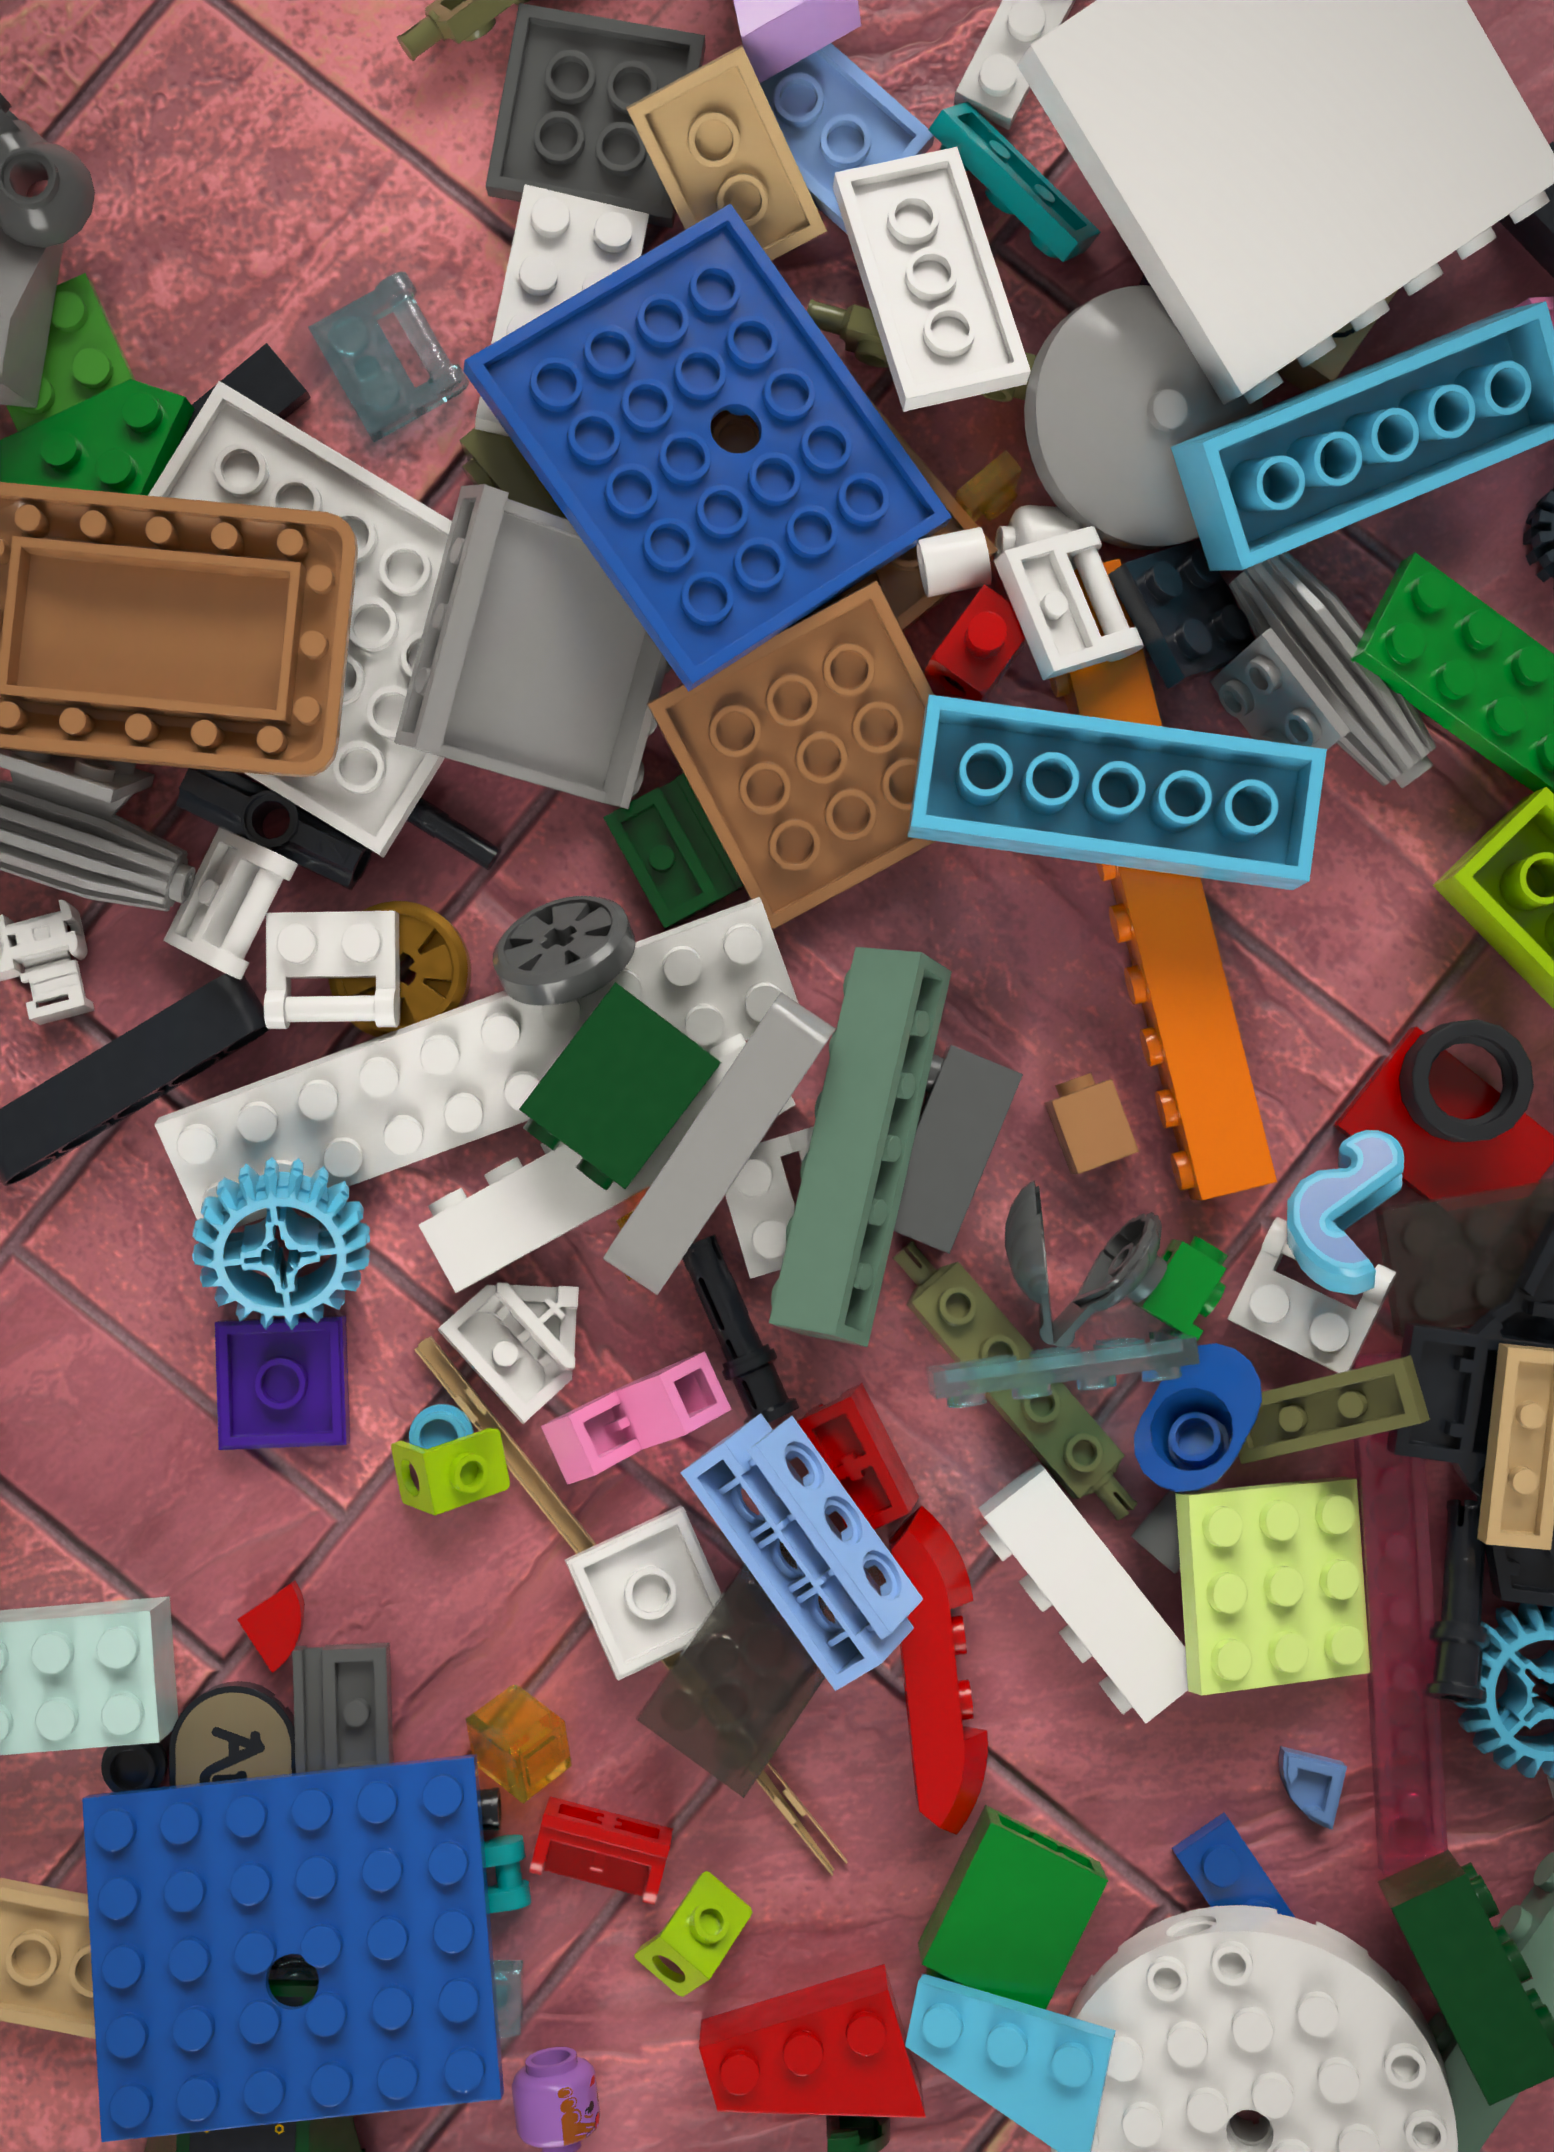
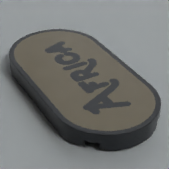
M234 1681L212 1687L193 1700L184 1709L175 1723L169 1744V1786L296 1773L293 1713L288 1706L285 1708L282 1702L274 1697L276 1694L259 1684Z

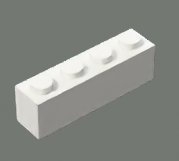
M1039 1461L979 1507L980 1512L988 1522L979 1532L1002 1561L1012 1554L1028 1573L1019 1583L1042 1612L1052 1605L1068 1624L1059 1631V1634L1082 1663L1093 1656L1108 1676L1100 1681L1099 1685L1122 1714H1125L1133 1707L1143 1721L1148 1723L1188 1691L1185 1646Z

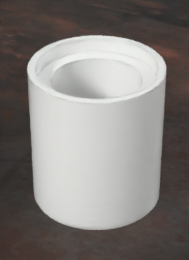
M981 527L917 540L916 550L919 571L927 598L982 587L984 584L986 586L991 585L990 558Z

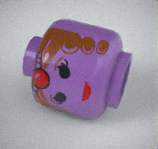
M553 2047L539 2050L526 2058L525 2066L516 2073L512 2083L516 2129L519 2137L528 2145L542 2148V2152H576L581 2147V2140L589 2137L599 2126L600 2107L594 2067L586 2059L577 2057V2052L568 2047Z

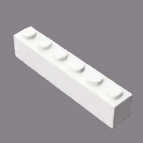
M737 1034L708 1051L722 1063L626 1189L616 1182H613L608 1190L597 1185L576 1168L582 1157L563 1142L560 1143L555 1151L541 1143L540 1145L545 1155L524 1167L518 1157L496 1167L484 1175L489 1186L468 1198L463 1189L460 1188L430 1204L428 1208L433 1217L419 1224V1227L455 1293L468 1288L650 1187L745 1046L746 1041L742 1034ZM792 1096L779 1115L796 1105Z

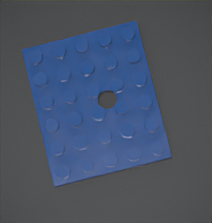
M731 203L465 359L463 372L688 692L916 546L917 540L928 538L946 527L952 518ZM725 410L739 416L748 414L757 424L759 430L758 444L745 453H731L722 449L712 437L710 428L712 419Z
M477 1754L92 1794L82 1798L101 2142L502 2099L504 2084ZM290 1954L301 1955L309 1965L316 1968L319 1978L318 1989L314 1998L308 2003L296 2007L280 2003L271 1993L268 1982L269 1972L274 1962L280 1957Z

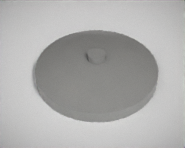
M1147 285L1127 286L1099 295L1073 310L1060 321L1043 343L1035 358L1026 389L1024 407L1026 438L1037 475L1053 502L1065 516L1076 521L1082 528L1095 527L1099 539L1103 542L1134 550L1161 549L1199 537L1171 447L1263 409L1262 397L1249 404L1245 396L1242 395L1223 405L1153 288Z

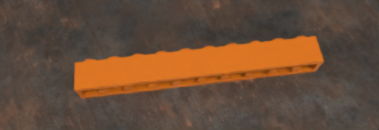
M1120 559L1103 562L1107 575L1121 566ZM1075 569V575L1101 637L1105 636L1079 572ZM1112 584L1129 628L1135 627ZM1143 648L1117 661H1105L1049 679L1055 697L1065 696L1069 714L1162 726ZM1096 863L1100 879L1102 881L1111 880L1116 905L1109 906V917L1114 937L1117 943L1125 941L1127 943L1132 966L1124 968L1126 987L1132 1004L1142 1003L1148 1028L1140 1030V1041L1148 1066L1157 1065L1163 1090L1155 1092L1156 1106L1163 1127L1165 1129L1173 1127L1179 1152L1171 1153V1165L1179 1190L1188 1189L1191 1200L1202 1201L1277 1182L1201 878Z

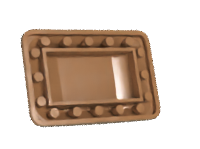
M0 482V749L139 764L294 777L315 776L325 771L335 760L340 736L358 558L357 537L351 526L340 516L322 511Z

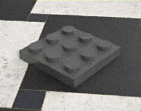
M519 3L486 180L488 196L521 202L524 185L526 184L649 214L648 224L673 228L676 210L626 107L702 67L706 48L705 35Z

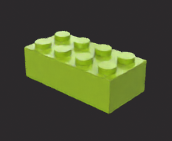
M1544 787L1523 797L1432 886L1554 1009V794L1547 787Z

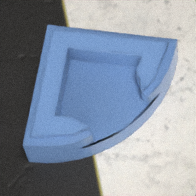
M1280 1746L1279 1772L1287 1794L1309 1819L1333 1830L1347 1766L1340 1760Z

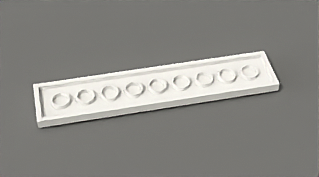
M760 897L635 942L634 953L626 967L603 988L581 999L558 1005H528L512 999L505 991L161 1116L157 1119L155 1127L197 1220H199V1218H204L201 1214L204 1199L208 1196L218 1197L216 1193L217 1186L224 1177L239 1183L240 1168L244 1167L246 1163L260 1176L264 1174L265 1163L271 1157L278 1163L279 1172H290L291 1164L299 1158L304 1163L303 1175L312 1177L315 1171L324 1166L329 1172L327 1187L343 1181L349 1187L528 1121L530 1118L521 1112L519 1108L615 982L707 1052L740 1033L745 1041L749 1040L781 992L797 1003L798 1000ZM266 1208L247 1215L233 1229L266 1217Z

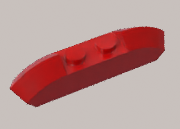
M920 1506L902 1522L889 1539L890 1553L923 1598L919 1605L907 1616L914 1629L900 1643L915 1795L920 1813L937 1827L957 1835L977 1802L983 1785L988 1758L987 1730L966 1727L962 1724V1720L974 1719L969 1679L958 1680L955 1655L967 1654L966 1636L962 1615L951 1616L950 1611L972 1602L973 1594L965 1564L953 1540L938 1520L923 1506Z

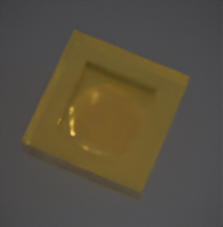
M1005 450L957 490L955 500L974 522L982 515L988 521H991L1004 512L1018 497L1013 489L1017 486L1022 468Z

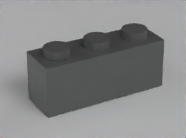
M953 1045L946 1048L943 1057L933 1054L925 1089L928 1095L918 1120L895 1223V1232L950 1254L1023 1074Z

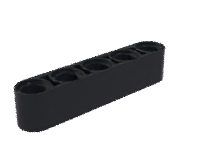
M224 974L2 1107L0 1109V1180L4 1186L12 1185L40 1171L269 1031L270 1029L265 1024L264 1007L246 977L243 975L242 979L239 980Z

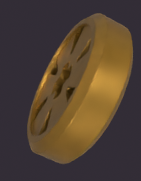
M388 901L363 910L396 911L399 913V960L401 962L409 955L414 960L409 969L416 972V976L410 985L400 982V1019L398 1027H377L375 1021H350L354 1026L367 1034L379 1037L463 1006L470 987L471 963L468 950L461 935L448 920L424 905L408 901ZM328 978L332 996L375 995L376 978Z

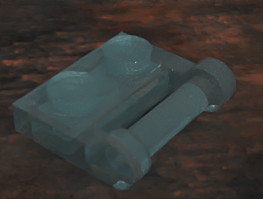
M398 272L386 277L376 286L375 290L308 327L373 442L380 440L461 394L469 385V381L460 365L450 362L415 301L414 297L417 294V290L406 272ZM392 312L395 314L430 376L427 382L416 388L377 322Z

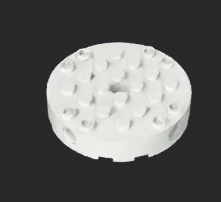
M1247 1905L1214 1906L1191 1910L1166 1918L1143 1929L1120 1945L1118 1952L1106 1961L1094 1976L1091 1975L1068 2015L1072 2018L1116 2030L1091 2152H1458L1456 2119L1443 2059L1434 2035L1420 2008L1405 1987L1398 1980L1395 1981L1385 1969L1369 1957L1366 1949L1344 1934L1316 1921L1314 1925L1295 1917L1277 1914V1909ZM1242 2110H1253L1259 2112L1263 2117L1259 2119V2123L1253 2124L1251 2120L1242 2119L1236 2113ZM1051 2147V2152H1058Z

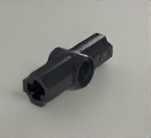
M188 768L179 787L177 807L233 834L272 850L296 862L299 866L349 890H352L358 880L362 878L371 860L372 850L277 792L235 772ZM275 809H287L290 817L288 829L278 838H266L263 833L265 817Z

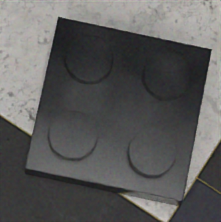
M1200 538L1126 562L1108 575L1167 689L1227 666L1255 640L1250 631L1246 615L1238 608L1220 571H1210Z

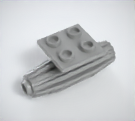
M1287 551L1247 568L1229 584L1236 601L1248 619L1256 639L1209 682L1218 692L1220 702L1225 710L1239 719L1253 739L1329 749L1337 743L1383 786L1395 779L1399 786L1404 788L1433 766V763L1426 755L1434 750L1436 745L1416 707L1410 704L1401 694H1396L1389 689L1379 676L1356 661L1354 663L1350 661L1364 634L1363 629L1340 599Z
M0 749V767L10 770L13 781L0 780L1 871L95 901L169 911L176 901L184 903L187 900L196 872L195 867L188 865L187 851L115 815L133 794L152 787L155 774L136 769V763Z

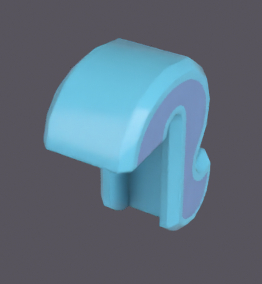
M1364 1130L1342 1141L1338 1152V1169L1318 1170L1302 1179L1287 1200V1244L1300 1268L1315 1283L1329 1291L1357 1295L1373 1289L1375 1286L1376 1270L1373 1264L1344 1231L1402 1189L1404 1153L1399 1141L1392 1135L1379 1130Z

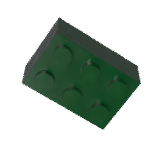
M1448 1849L1378 1881L1488 2105L1491 2106L1553 2078L1554 2018L1546 2004L1542 2003L1535 1988L1527 1991L1524 1990L1522 1983L1533 1979L1517 1945L1513 1939H1510L1504 1926L1500 1925L1493 1928L1489 1919L1500 1914L1487 1885L1481 1875L1477 1874L1472 1863L1469 1862L1460 1866Z

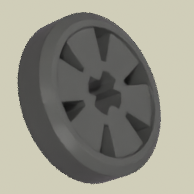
M596 896L566 897L541 905L514 922L496 944L492 961L504 991L512 999L528 1005L564 1004L586 997L611 982L629 963L635 950V936L624 909L616 902Z

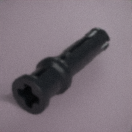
M716 1235L693 1243L682 1260L692 1278L695 1290L727 1362L722 1364L724 1368L722 1371L725 1380L733 1381L748 1415L744 1420V1424L760 1413L769 1423L798 1409L799 1405L796 1398H788L773 1364L777 1358L774 1348L770 1349L768 1344L762 1345L759 1335L755 1331L745 1303L724 1260Z
M1459 1499L1448 1500L1446 1506L1448 1516L1441 1621L1434 1622L1429 1634V1639L1436 1643L1433 1682L1426 1684L1425 1695L1449 1702L1485 1704L1487 1702V1692L1481 1689L1483 1649L1490 1647V1635L1487 1634V1628L1481 1626L1485 1544L1477 1539L1480 1517L1477 1501L1465 1500L1464 1506H1461Z

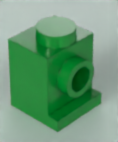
M1194 1236L1190 1244L1172 1239L1161 1256L1168 1264L1163 1278L1150 1295L1141 1302H1133V1304L1185 1337L1198 1341L1204 1330L1194 1325L1193 1322L1198 1314L1207 1317L1220 1301L1226 1285L1220 1282L1227 1269L1222 1265L1228 1256L1197 1236Z

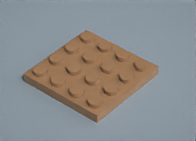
M877 581L861 587L798 621L688 692L684 684H681L646 703L741 879L750 900L760 897L772 930L936 842L907 837L924 712L929 695L934 694Z

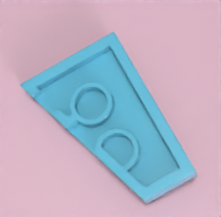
M923 1973L917 1984L905 2047L1056 2151H1092L1116 2030Z

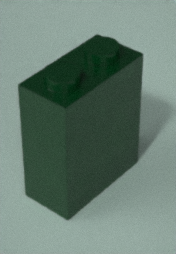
M615 982L519 1108L521 1112L530 1118L523 1128L553 1151L556 1150L561 1142L582 1157L576 1168L603 1189L608 1190L613 1182L626 1189L722 1062Z

